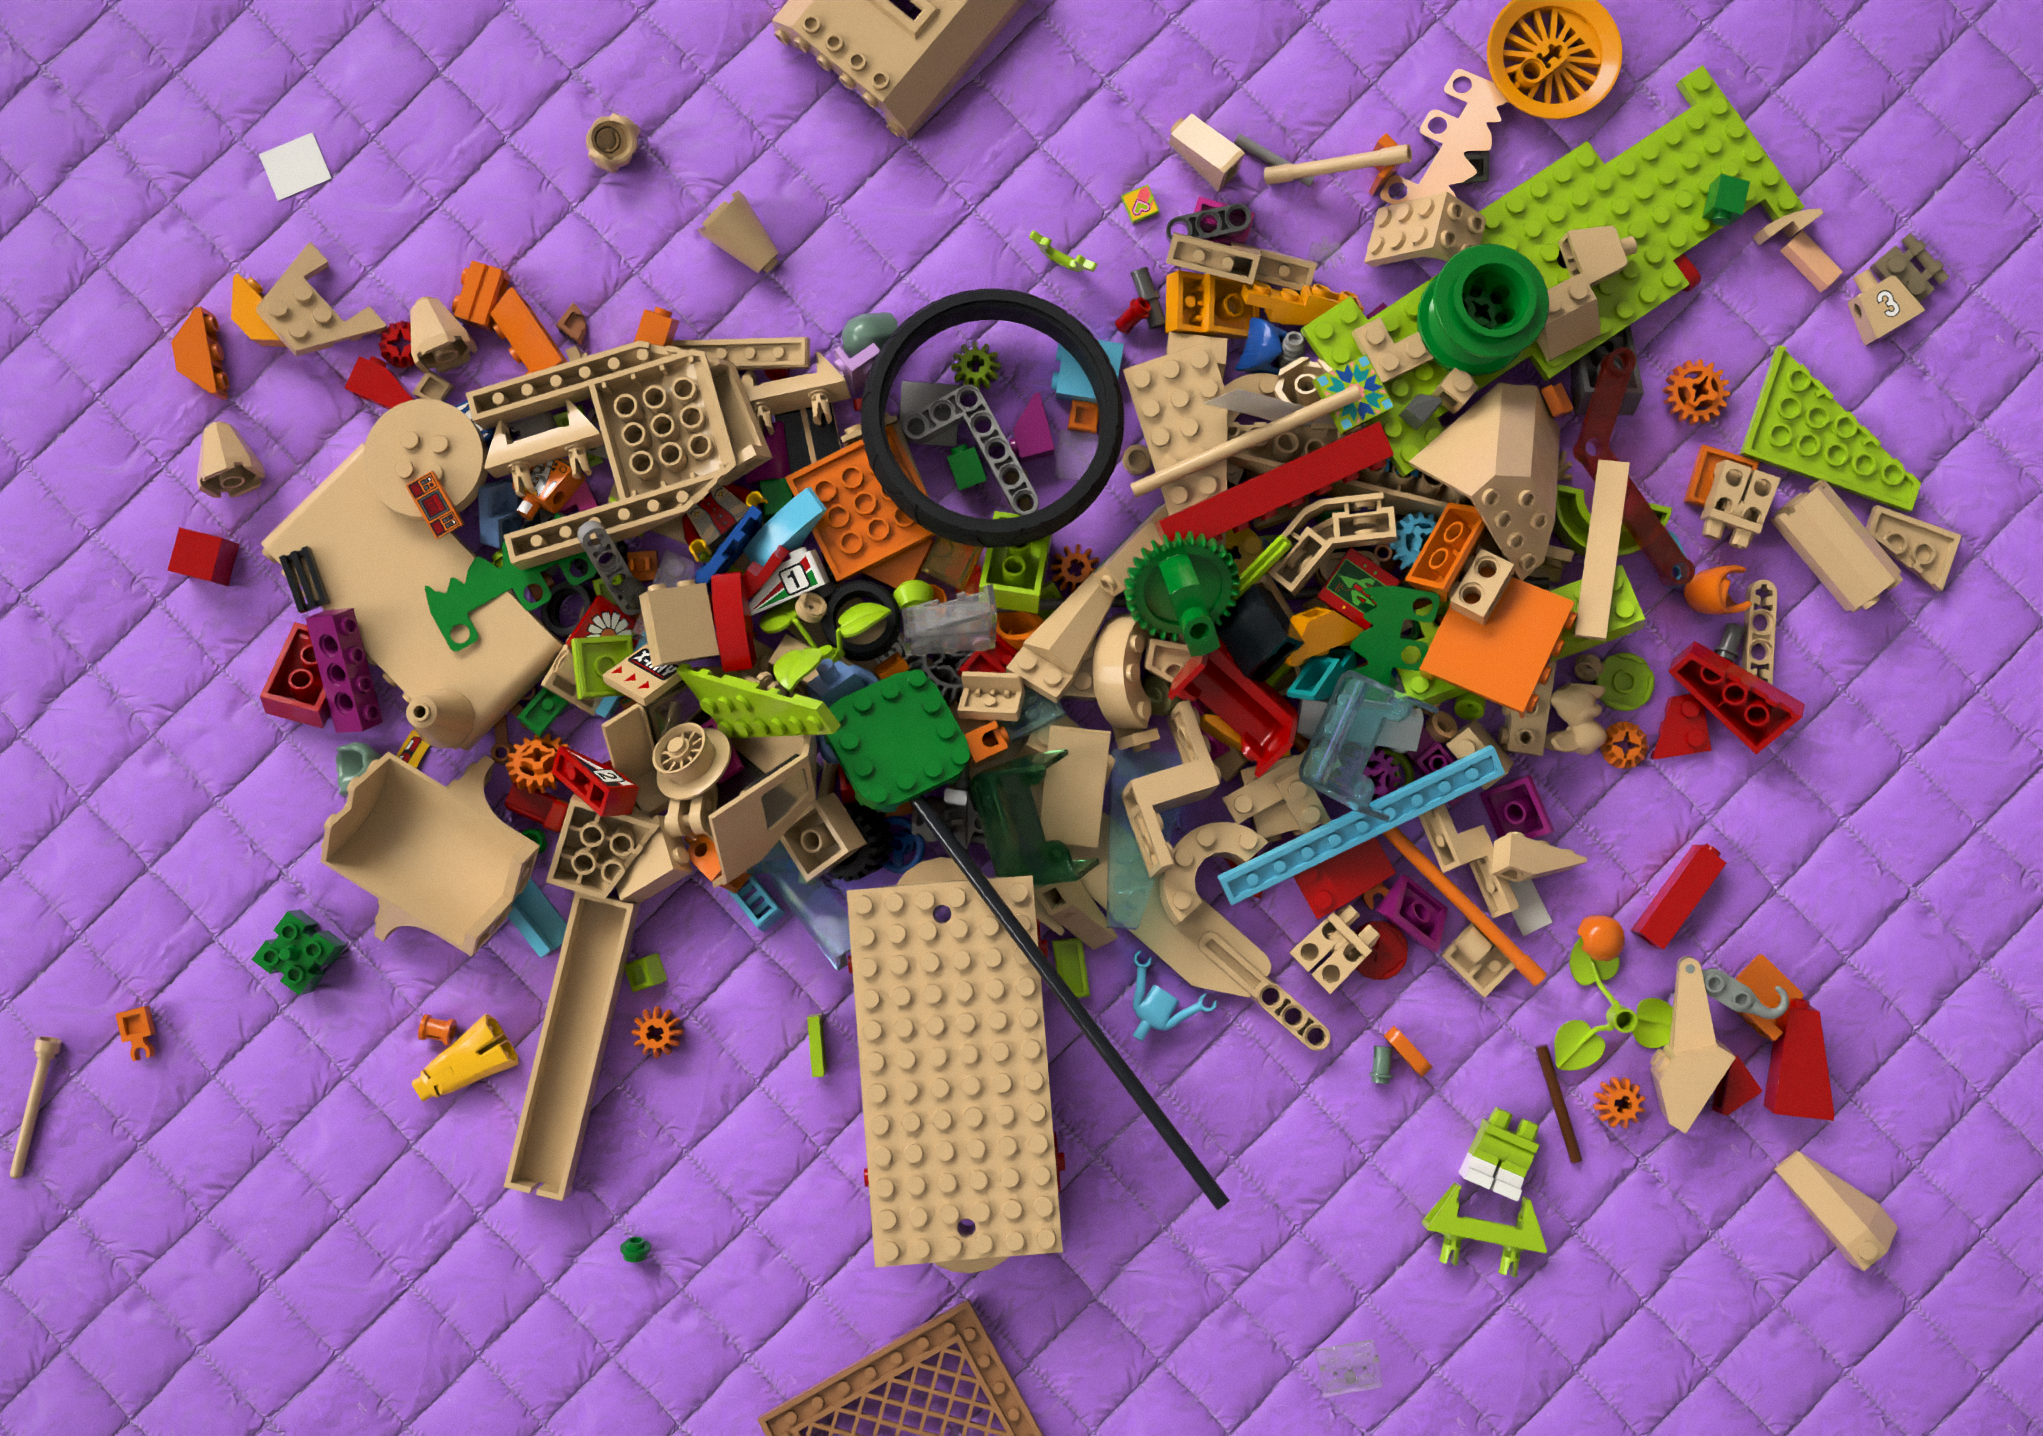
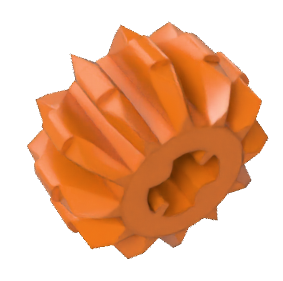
M1076 544L1075 553L1073 554L1068 546L1064 547L1066 557L1059 553L1055 554L1054 558L1061 564H1051V570L1061 573L1054 575L1052 580L1053 582L1064 580L1059 588L1061 591H1064L1069 584L1072 586L1070 591L1072 594L1077 589V586L1081 585L1097 569L1091 567L1099 563V558L1094 557L1088 560L1092 553L1090 548L1082 555L1080 554L1081 545ZM1072 563H1077V567L1079 564L1082 565L1083 568L1081 569L1080 576L1075 577V573L1069 574L1068 571L1071 570Z
M656 1006L653 1014L649 1009H645L642 1012L644 1019L640 1017L635 1018L634 1022L640 1028L633 1029L631 1034L640 1036V1039L635 1041L634 1045L635 1047L642 1044L645 1045L642 1051L643 1055H647L653 1049L654 1058H659L662 1051L666 1055L672 1053L671 1045L675 1047L680 1045V1040L674 1036L682 1035L684 1030L674 1027V1025L681 1021L679 1017L672 1021L669 1019L673 1012L671 1009H667L662 1016L661 1006ZM661 1027L663 1033L660 1036L654 1037L651 1031Z
M1611 1077L1610 1086L1605 1082H1601L1599 1085L1603 1089L1602 1094L1599 1092L1593 1093L1594 1097L1600 1099V1102L1592 1105L1593 1109L1601 1111L1598 1118L1601 1121L1608 1120V1125L1613 1128L1618 1123L1622 1128H1628L1629 1120L1638 1123L1639 1120L1635 1114L1636 1112H1645V1109L1639 1106V1103L1646 1100L1645 1096L1638 1094L1640 1086L1637 1084L1631 1085L1630 1079L1625 1077L1620 1081L1616 1077ZM1615 1100H1624L1623 1105L1616 1106Z

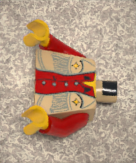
M733 483L727 486L718 484L691 510L685 513L682 517L684 539L694 559L699 562L698 555L703 551L711 555V552L727 539L752 505L757 507L761 502L768 504V501L758 491L752 492L746 487Z

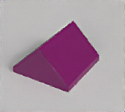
M1531 775L1516 777L1479 793L1498 839L1509 832H1520L1525 837L1533 839L1554 831Z
M1403 874L1375 910L1419 945L1435 953L1440 947L1448 908Z

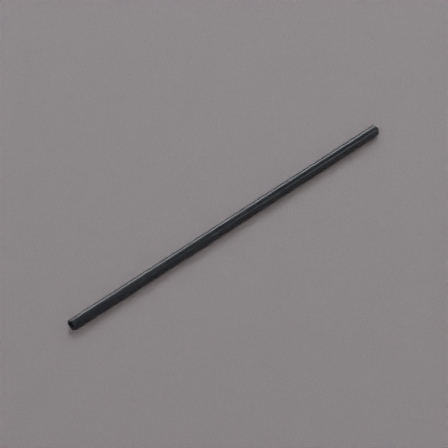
M921 795L909 801L1218 1211L1230 1201L925 796Z

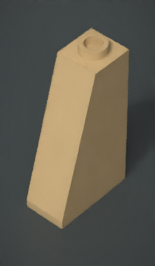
M1166 503L1157 508L1093 574L1099 581L1100 586L1113 597L1127 589L1124 584V579L1130 578L1127 569L1128 567L1137 568L1133 562L1134 557L1144 559L1141 549L1144 547L1152 551V540H1155L1159 545L1163 544L1154 522L1169 516Z

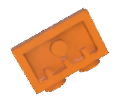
M1758 954L1735 978L1748 986L1759 1001L1768 1008L1777 1007L1779 1001H1781L1779 993L1775 990L1776 986H1780L1786 991L1789 996V1002L1791 998L1802 999L1804 996L1762 954ZM1736 1012L1762 1038L1775 1041L1783 1033L1776 1026L1778 1023L1776 1019H1765L1755 1014Z

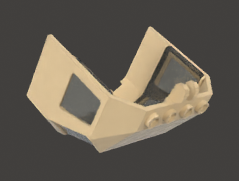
M722 666L694 667L692 669L699 672L702 668L711 670L712 674L719 678H722L724 674L759 683L761 689L768 691L771 687L780 689L782 694L786 695V689L778 681H774L772 675L767 671L760 672L755 678L754 675L751 673L747 674L743 670L723 672ZM683 680L646 707L637 702L601 725L613 769L623 773L639 787L635 804L640 811L651 818L667 809L670 801L657 785V769H655L652 762V755L657 742L667 731L679 724L696 723L701 726L712 719L711 715L702 710L699 704L700 701ZM815 735L730 738L744 769L721 784L716 783L718 789L716 811L708 816L711 832L704 834L715 843L722 872L720 877L712 881L713 888L721 884H728L760 862L811 802L816 800L817 744Z

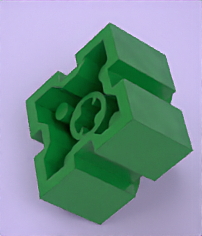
M301 909L286 912L273 930L278 934V937L265 940L251 960L270 974L278 972L284 974L280 982L296 994L303 995L311 993L326 974L320 968L324 965L333 964L347 944L329 930L316 931L315 928L319 923Z

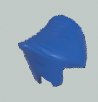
M1252 317L1249 322L1245 349L1234 369L1238 372L1245 371L1252 374L1268 373L1278 375L1280 369L1271 366V362L1284 352L1281 343L1288 332L1264 319Z

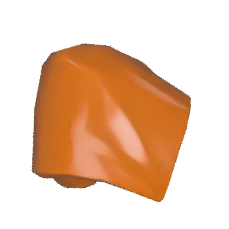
M1728 565L1700 571L1691 577L1685 585L1684 597L1687 605L1694 611L1711 615L1733 614L1747 610L1752 606V603L1748 600L1744 603L1736 604L1728 594L1731 582L1727 579L1728 574L1744 573L1746 568L1739 565Z

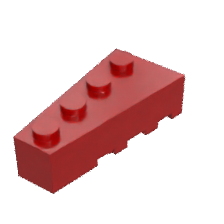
M1696 641L1675 657L1668 672L1755 754H1758L1803 717L1804 703Z

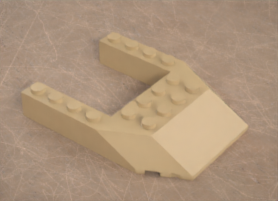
M635 341L466 393L472 419L483 430L497 427L499 420L510 423L566 406L565 399H569L572 403L589 398L593 400L620 500L505 534L504 539L510 562L520 570L585 552L577 537L580 526L585 522H599L607 531L613 543L640 535L691 510L738 466L705 351L684 350L676 346L667 345L666 347L650 344V342ZM592 533L590 538L596 546L600 542L595 533Z

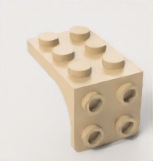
M1449 192L1378 208L1364 262L1371 267L1418 257L1436 258L1448 262L1460 251L1480 245L1486 219L1482 214Z

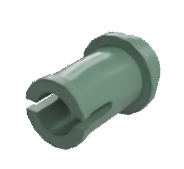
M1374 1046L1372 1072H1369V1076H1372L1371 1082L1389 1084L1390 1078H1393V1075L1390 1074L1393 1048Z

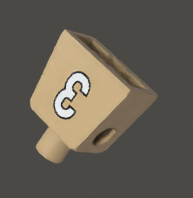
M1867 269L1853 278L1861 294L1848 301V307L1865 346L1925 311L1923 306L1894 275L1878 283L1871 270Z

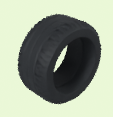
M854 580L840 585L828 596L826 600L827 611L821 619L822 629L828 643L837 649L836 616L839 609L847 601L857 597H867L889 608L893 614L887 616L886 628L875 641L858 645L847 642L842 638L843 650L845 652L844 657L856 661H868L882 656L896 642L901 628L900 611L892 594L883 586L872 581Z

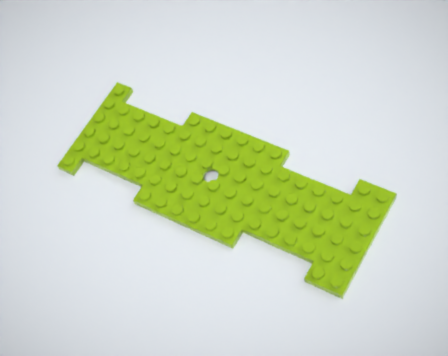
M1703 65L1679 80L1676 84L1691 108L1604 164L1587 140L1479 211L1486 219L1480 244L1503 245L1526 256L1543 276L1547 289L1570 279L1568 269H1563L1557 261L1559 251H1561L1558 241L1568 231L1612 225L1616 228L1619 239L1629 236L1634 237L1637 243V252L1626 256L1628 265L1620 273L1591 288L1597 298L1601 335L1549 362L1535 340L1528 348L1521 351L1511 364L1500 371L1483 376H1472L1474 383L1479 386L1473 394L1527 358L1530 359L1545 382L1690 285L1673 260L1725 227L1714 224L1712 220L1702 218L1709 185L1721 174L1750 181L1743 214L1761 203L1771 219L1775 221L1788 214L1801 211L1805 207ZM1436 276L1369 320L1365 317L1354 299L1349 296L1302 327L1300 332L1319 359L1324 360L1332 369L1340 367L1363 356L1351 334L1353 330L1379 317L1394 343L1417 333L1418 305L1423 292ZM1470 289V295L1478 297L1477 292ZM1490 296V300L1494 304H1499L1493 296ZM1478 313L1475 314L1476 318L1481 317ZM1495 317L1498 324H1504L1502 318ZM1434 360L1383 384L1395 407L1365 423L1366 426L1380 421L1394 453L1389 459L1402 478L1416 469L1410 465L1409 461L1445 430L1437 419L1449 411L1442 404L1418 430H1414L1399 417V414L1418 394L1431 396L1449 373V371L1439 366Z

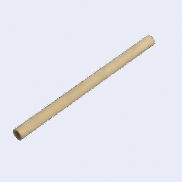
M1357 385L1349 387L1130 484L1136 498L1356 402L1362 399Z

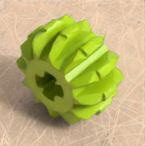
M973 341L972 350H969L963 344L961 350L964 355L954 353L953 358L958 363L951 364V371L958 372L954 376L955 382L964 380L962 386L974 384L980 390L979 384H983L987 390L990 389L991 385L988 379L993 381L999 379L998 374L994 372L1001 369V363L994 362L998 357V353L994 351L987 354L989 351L987 343L983 345L981 350L978 349L977 341ZM973 362H979V372H973Z

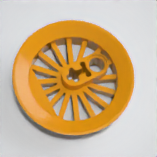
M1512 0L1497 16L1487 41V64L1492 80L1499 92L1519 110L1544 119H1567L1583 114L1595 107L1614 86L1622 63V42L1618 28L1611 15L1597 0ZM1541 14H1550L1548 36ZM1529 17L1532 18L1537 35L1527 25L1524 19ZM1557 20L1564 27L1558 39H1556ZM1515 26L1526 40L1509 31ZM1568 32L1572 37H1570L1566 42H1563ZM1506 42L1522 51L1503 50L1504 43ZM1575 42L1579 44V46L1569 48ZM1586 53L1589 57H1579L1576 55ZM1553 55L1554 57L1544 65L1543 61L1546 56L1550 57ZM1504 60L1522 61L1520 64L1507 68L1504 66ZM1578 67L1597 68L1596 74L1594 76ZM1523 71L1531 72L1535 79H1528ZM1510 75H1514L1513 83L1509 78ZM1574 78L1591 87L1585 92ZM1544 81L1543 102L1533 100L1540 84ZM1552 82L1559 101L1557 104H1550ZM1563 83L1572 92L1576 99L1571 101L1568 100Z

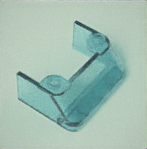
M1352 670L1344 672L1336 683L1300 764V780L1304 784L1359 813L1388 822L1389 815L1369 805L1374 795V783L1371 778L1362 773L1387 719L1394 722L1405 720L1410 715L1414 705L1437 714L1439 708Z

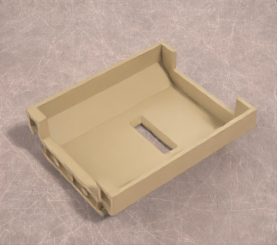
M788 0L772 19L775 37L786 46L790 43L793 47L799 48L804 53L810 51L817 57L816 61L823 69L828 72L832 69L840 76L839 80L849 90L855 88L862 94L861 98L867 105L873 109L876 107L881 109L885 113L886 127L895 136L900 137L902 135L908 141L1027 1L909 0L922 11L915 20H912L889 0Z

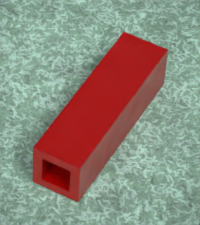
M1709 844L1704 846L1692 845L1631 931L1654 948L1664 950L1727 864V862L1719 857L1721 853Z

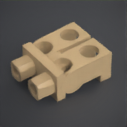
M1727 459L1716 463L1713 473L1715 475L1713 484L1705 502L1704 511H1702L1700 520L1705 521L1702 536L1712 540H1720L1724 528L1733 531L1729 545L1742 550L1747 549L1753 536L1761 533L1762 524L1767 516L1781 478L1756 469L1751 471L1752 468Z
M1350 904L1340 909L1337 913L1333 912L1289 952L1308 972L1329 951L1332 953L1311 974L1329 994L1372 952L1371 947L1380 937V934L1370 924L1358 935L1349 927L1360 916Z

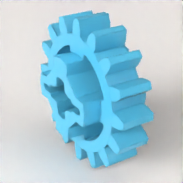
M1419 511L1414 516L1410 513L1396 524L1398 542L1390 544L1389 549L1396 550L1397 554L1392 559H1400L1402 561L1400 565L1401 570L1406 567L1412 568L1437 524L1433 521L1434 514L1430 513L1424 518L1422 511Z

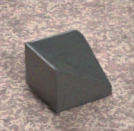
M1418 394L1399 414V417L1414 430H1418L1442 404V400L1439 397Z

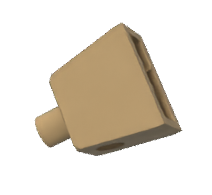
M1612 225L1571 230L1558 241L1570 278L1583 273L1591 288L1620 273L1628 265L1626 256L1637 252V243L1634 237L1629 236L1619 239L1617 230Z

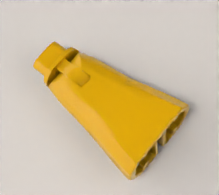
M485 1014L452 1045L433 1059L420 1072L421 1076L412 1081V1086L420 1099L425 1102L433 1096L438 1098L455 1092L481 1079L517 1066L519 1063L518 1054L497 1020L490 1014Z

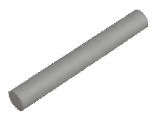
M1240 133L1234 142L1235 145L1271 166L1291 163ZM1315 176L1296 180L1310 187Z

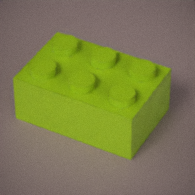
M994 511L993 519L1020 517L1018 514ZM1052 534L1023 545L987 548L979 584V605L1038 614Z

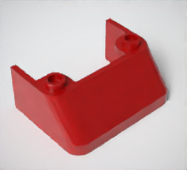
M1219 640L1220 647L1202 656L1190 658L1173 679L1167 697L1173 700L1178 696L1184 701L1190 700L1192 702L1200 699L1241 736V751L1247 759L1257 762L1254 774L1260 778L1293 746L1299 715L1296 709L1266 681L1260 683L1245 677L1225 644Z

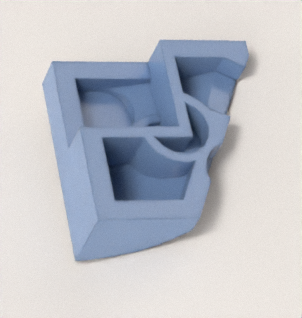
M513 478L491 482L479 487L481 544L501 548L503 542H505L504 535L518 531L521 528L523 517L516 510L523 499L517 496L512 488Z

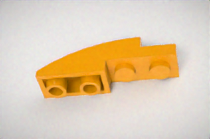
M1255 281L1253 285L1244 283L1241 290L1245 304L1265 308L1264 311L1269 321L1281 324L1307 325L1349 296L1354 299L1361 311H1364V307L1356 294L1349 291H1341V293L1332 292L1328 287L1320 284H1314L1313 287L1303 285L1300 295L1288 288H1282L1281 291L1271 289L1268 284Z

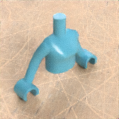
M1141 950L1137 951L1133 956V964L1137 968V981L1132 1008L1136 1016L1141 1020L1132 1035L1137 1040L1142 1042L1151 1028L1167 1031L1200 1011L1210 1012L1216 1008V1000L1210 1008L1203 1006L1202 1000L1206 996L1204 994L1198 999L1197 1003L1171 1017L1180 1001L1156 985L1152 986L1147 996L1143 999L1146 985V969L1152 959L1150 957L1146 964H1140L1137 961V956Z

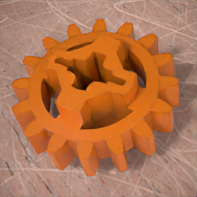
M1702 359L1697 360L1694 365L1688 360L1683 363V368L1678 365L1672 370L1674 375L1666 377L1665 381L1670 386L1663 388L1662 392L1669 394V398L1664 400L1663 403L1673 406L1669 411L1670 415L1676 412L1680 414L1679 422L1688 417L1690 425H1694L1698 420L1704 424L1710 421V417L1714 419L1720 415L1718 409L1722 410L1727 406V403L1722 399L1730 396L1729 391L1723 390V387L1729 383V380L1721 381L1720 376L1724 371L1721 369L1714 372L1713 362L1704 367ZM1688 374H1698L1694 379L1690 377L1684 378ZM1698 405L1702 407L1708 406L1705 410H1694Z
M547 733L544 739L534 735V740L530 741L527 737H524V744L522 746L514 744L513 747L516 753H508L509 762L506 763L512 783H517L520 790L527 786L530 794L536 788H539L542 794L545 793L548 786L554 790L557 789L556 782L560 780L551 772L558 747L565 746L569 748L568 744H563L560 737L552 740L550 733Z

